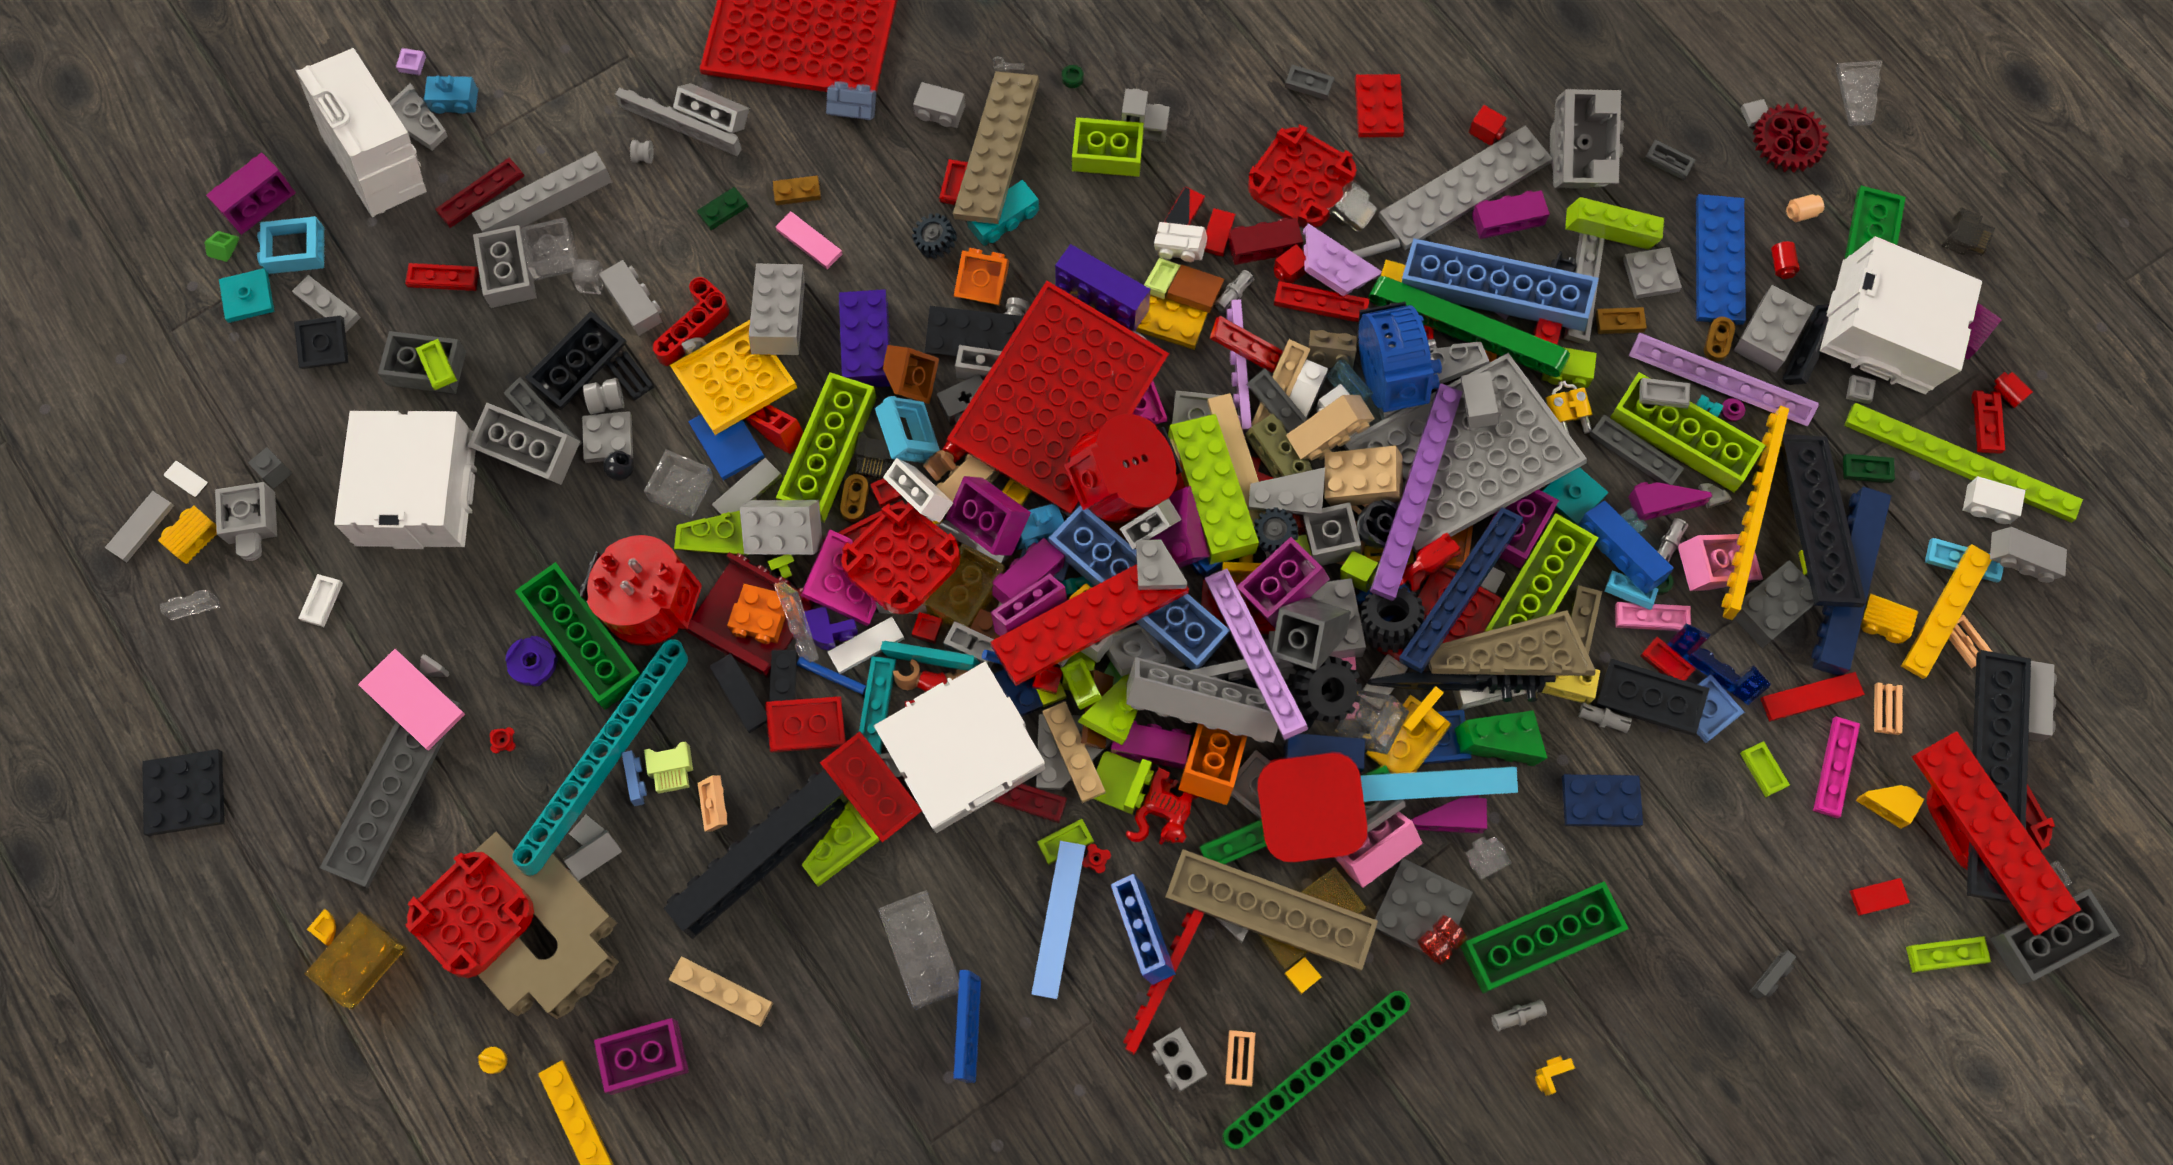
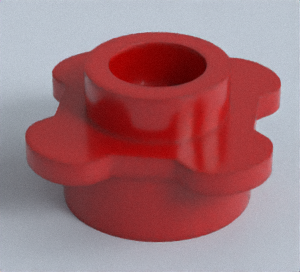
M511 727L492 730L489 735L492 744L490 750L495 754L503 750L513 751L516 747V744L513 742L515 731Z
M1091 844L1087 847L1088 853L1083 858L1082 865L1085 868L1089 867L1095 870L1097 873H1103L1106 861L1111 858V853L1107 849L1101 850L1097 848V845ZM1097 856V857L1099 858V860H1098V861H1095V860H1094V857Z

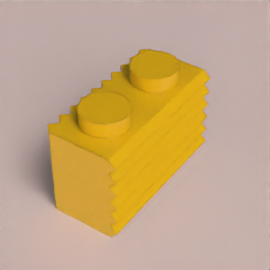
M194 505L190 509L184 510L180 514V519L173 526L165 528L158 539L162 545L185 564L189 563V560H192L217 535L216 524Z
M1870 593L1867 597L1860 627L1865 633L1879 634L1886 637V640L1889 642L1903 643L1912 635L1918 611Z

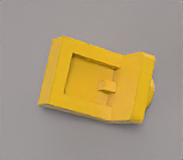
M1559 1056L1547 1060L1548 1066L1536 1070L1538 1075L1535 1076L1537 1086L1541 1092L1544 1091L1546 1096L1556 1093L1551 1079L1552 1076L1575 1069L1571 1058L1563 1061L1562 1057Z

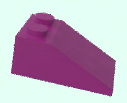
M1191 486L1173 492L1169 500L1181 520L1149 540H1162L1178 568L1210 557Z

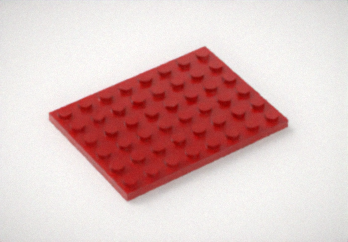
M717 0L700 65V72L704 75L827 92L829 86L835 85L836 81L847 82L848 87L857 88L858 84L869 85L870 90H876L877 92L897 0Z
M1046 280L951 431L947 441L1071 515L1079 500L1064 465L1071 461L1070 456L1075 444L1081 437L1104 424L1112 417L1120 414H1133L1169 353Z

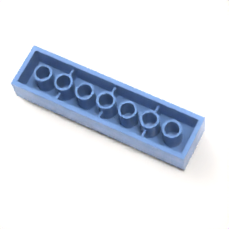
M1413 238L1402 276V283L1451 303L1538 321L1539 318L1561 323L1562 327L1585 332L1599 278Z
M1081 505L1049 537V543L1065 555V561L1094 586L1137 564L1136 549H1132L1128 542L1089 509L1083 510ZM1189 594L1136 621L1191 670L1201 668L1228 639L1230 629Z

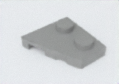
M1136 540L1138 590L1187 588L1185 577L1162 540Z

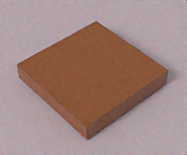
M1181 264L1167 292L1166 298L1210 313L1223 286L1224 279Z

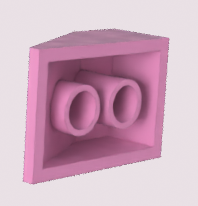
M1740 534L1698 535L1679 544L1678 550L1690 591L1728 587V578L1735 566H1732V560L1740 548L1737 545ZM1755 552L1747 583L1763 580Z

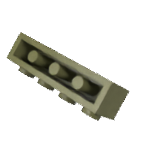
M1271 414L1250 427L1244 435L1273 478L1311 471L1312 466L1309 460L1300 459L1288 440L1287 432L1281 420L1277 419L1274 414ZM1324 484L1323 496L1325 495V484Z

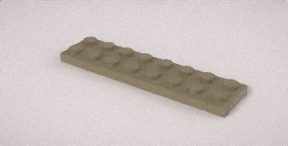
M995 71L953 211L954 219L999 224L1039 85L1038 75Z
M1182 849L1165 897L1169 901L1202 911L1204 914L1358 971L1363 969L1378 923L1377 920L1184 849Z

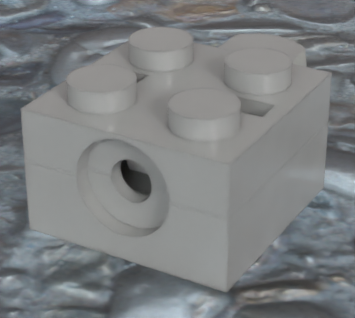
M265 482L215 489L217 535L228 544L235 543L236 554L246 561L257 560L262 553L261 539L277 537L275 492Z

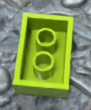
M1076 117L1072 171L1139 177L1144 123Z

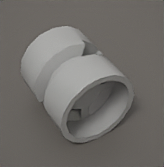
M617 378L606 380L601 386L597 382L583 385L586 405L591 415L604 412L606 407L610 410L624 408L623 394Z

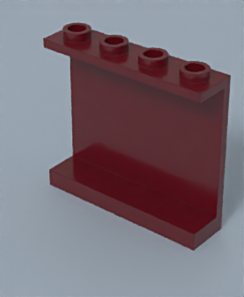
M729 552L727 554L729 564L694 617L690 619L688 629H684V631L726 655L731 653L736 661L768 678L771 673L772 650L787 649L804 622L802 612L812 610L814 603L801 596L803 588L797 590L791 587V583L781 576L775 578L770 575V571L761 565L755 567L749 563L750 560L739 553L735 556ZM744 584L791 595L792 599L777 643H760L755 640V637L747 635L746 638L734 636L729 630L727 624L733 606L738 602Z

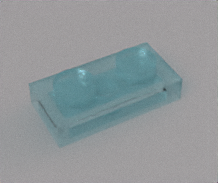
M1344 359L1339 360L1326 375V378L1334 387L1341 384L1350 395H1361L1365 403L1373 394Z

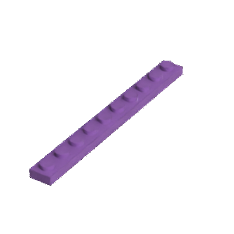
M1440 383L1439 388L1436 390L1370 589L1371 593L1391 601L1396 598L1462 395V391Z

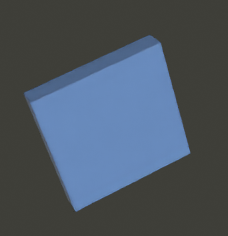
M1711 674L1698 684L1710 688L1697 730V734L1705 743L1744 713L1741 707Z

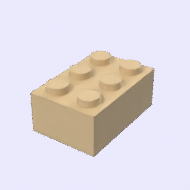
M1342 395L1286 436L1300 459H1310L1312 461L1319 458V460L1325 458V453L1331 452V449L1338 445L1340 447L1351 440L1350 436L1355 432L1359 434L1370 427L1368 423L1375 418L1361 395Z
M1396 445L1325 453V499L1330 506L1349 502L1351 506L1371 504L1380 500L1400 501L1403 493V458Z

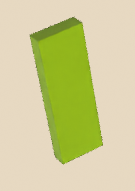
M1985 936L1906 947L1912 973L1991 962Z

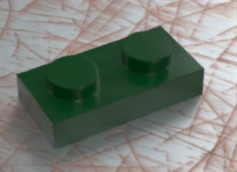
M734 186L698 209L697 213L709 230L712 231L748 208V203Z
M1845 454L1843 457V479L1892 483L1895 480L1894 458Z

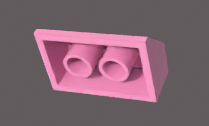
M1398 811L1368 832L1363 846L1355 853L1335 858L1349 877L1363 888L1423 843L1413 822Z

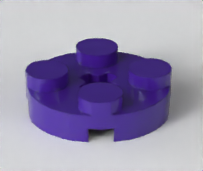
M530 636L531 638L517 640L508 649L506 654L507 671L518 683L536 687L548 680L554 673L558 657L549 642L538 636ZM534 655L537 656L535 665L527 666L526 658H533Z

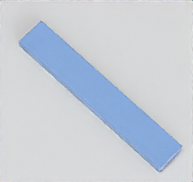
M1060 841L1032 995L1052 999L1058 998L1085 845Z

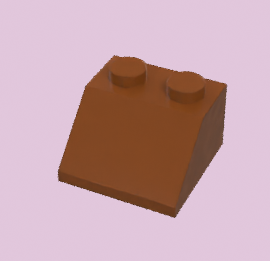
M887 345L883 370L894 393L930 404L939 358L908 347Z

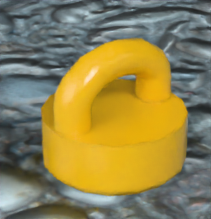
M497 1047L486 1048L478 1056L480 1068L489 1074L500 1073L507 1064L506 1053Z

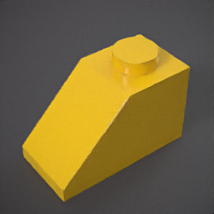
M1899 785L1867 791L1860 795L1856 801L1902 829L1911 824L1924 798L1919 796L1918 792L1913 788Z

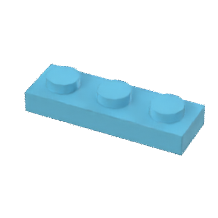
M1932 538L1929 540L1925 563L1954 571L1967 547ZM1992 560L1982 579L1996 583L2001 581L2004 567Z

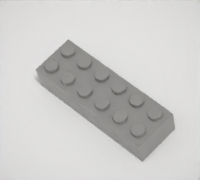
M1138 657L1134 658L1127 681V705L1136 710L1146 709L1154 711L1163 717H1177L1186 723H1200L1209 729H1223L1232 735H1246L1259 742H1274L1278 726L1259 689Z

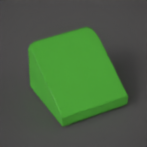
M217 231L205 241L207 256L225 262L228 261L239 241V237Z

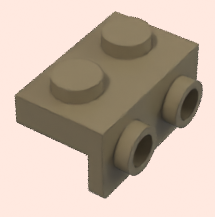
M1310 330L1308 344L1310 352L1307 360L1323 367L1351 371L1356 354L1357 336L1347 333H1329L1324 330Z

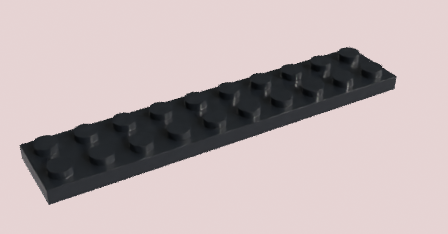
M1980 650L1977 652L1973 755L2026 829L2031 658ZM1969 841L1967 896L2011 903Z

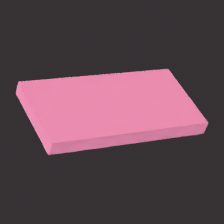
M396 649L358 684L428 751L465 715Z

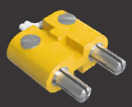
M1565 381L1559 382V386L1552 391V395L1545 398L1547 406L1567 432L1566 423L1580 419L1584 433H1590L1592 428L1588 417L1593 414L1586 389H1577L1575 385L1567 384ZM1562 386L1574 389L1570 390L1569 392H1561L1556 394V392L1560 390Z

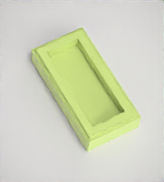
M1159 258L1144 286L1151 289L1150 295L1164 299L1181 265Z

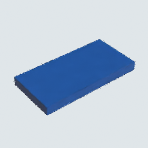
M960 970L954 1079L965 1083H975L981 978L969 970Z

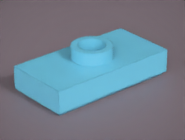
M1612 570L1605 592L1651 610L1658 588H1654L1645 595L1627 576Z

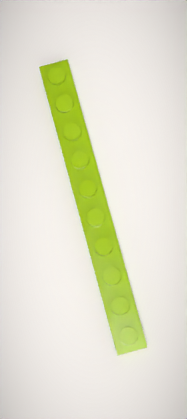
M1856 402L1851 407L1844 425L1972 481L1978 476L2025 490L2024 503L2071 523L2077 518L2083 501L2079 497Z

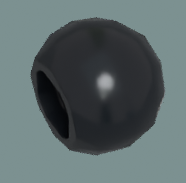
M623 451L611 452L604 459V472L613 480H625L633 473L634 461L629 454Z

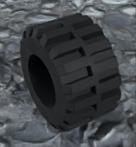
M1406 587L1398 589L1396 598L1393 601L1374 593L1372 595L1368 594L1365 602L1362 604L1361 612L1363 635L1366 636L1365 640L1368 644L1373 643L1375 649L1380 647L1383 652L1393 650V653H1398L1399 649L1404 651L1424 622L1425 610L1424 606H1422V600L1416 598L1415 592H1408ZM1395 615L1403 620L1388 622L1383 620L1382 617Z

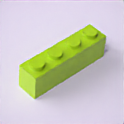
M1579 197L1567 208L1565 229L1649 250L1663 239L1664 218Z

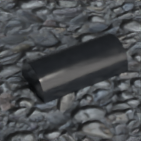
M590 311L525 378L547 402L558 410H562L583 389V385L587 384L627 342L621 335Z

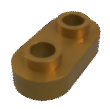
M1718 317L1710 325L1704 346V354L1709 360L1719 362L1728 355L1735 332V325L1731 319ZM1717 329H1721L1724 333L1718 332Z
M860 474L849 476L844 483L840 510L843 518L849 522H857L865 515L869 485L867 479ZM854 487H861L859 491H853ZM852 508L857 509L856 513H849Z

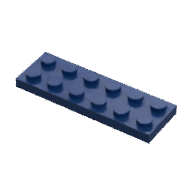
M1698 194L1696 198V321L1713 322L1718 317H1727L1734 324L1743 325L1746 321L1744 198Z

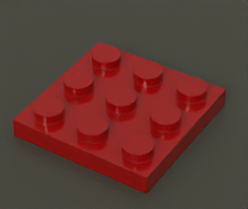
M1444 566L1430 575L1418 596L1422 600V606H1424V620L1456 575L1455 572ZM1480 586L1442 643L1483 633L1502 598Z

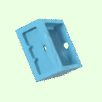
M316 216L260 222V231L257 234L260 252L257 253L259 265L263 266L268 274L324 268V227ZM307 233V253L273 257V236Z
M890 396L885 398L883 403L875 408L891 459L898 458L904 461L925 463L931 455L940 451L924 402ZM900 417L906 418L913 440L907 439Z

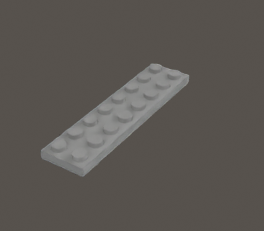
M1525 125L1379 212L1378 217L1393 236L1399 239L1400 245L1406 250L1411 247L1413 238L1425 239L1473 210L1479 202L1492 199L1547 166L1553 158Z

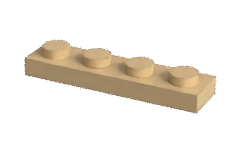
M1290 339L1272 375L1288 396H1290L1310 352V348ZM1261 402L1251 422V426L1271 415Z
M1066 702L1043 710V716L1081 802L1084 803L1105 794V789L1085 745L1081 744L1080 733Z
M682 956L669 978L671 982L760 1027L773 1005L771 1001Z

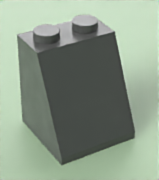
M1304 598L1279 608L1271 655L1314 670L1319 669L1347 635L1351 611L1310 598Z

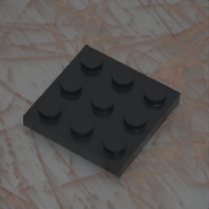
M215 749L142 761L144 835L153 836L225 824L223 756L221 750Z

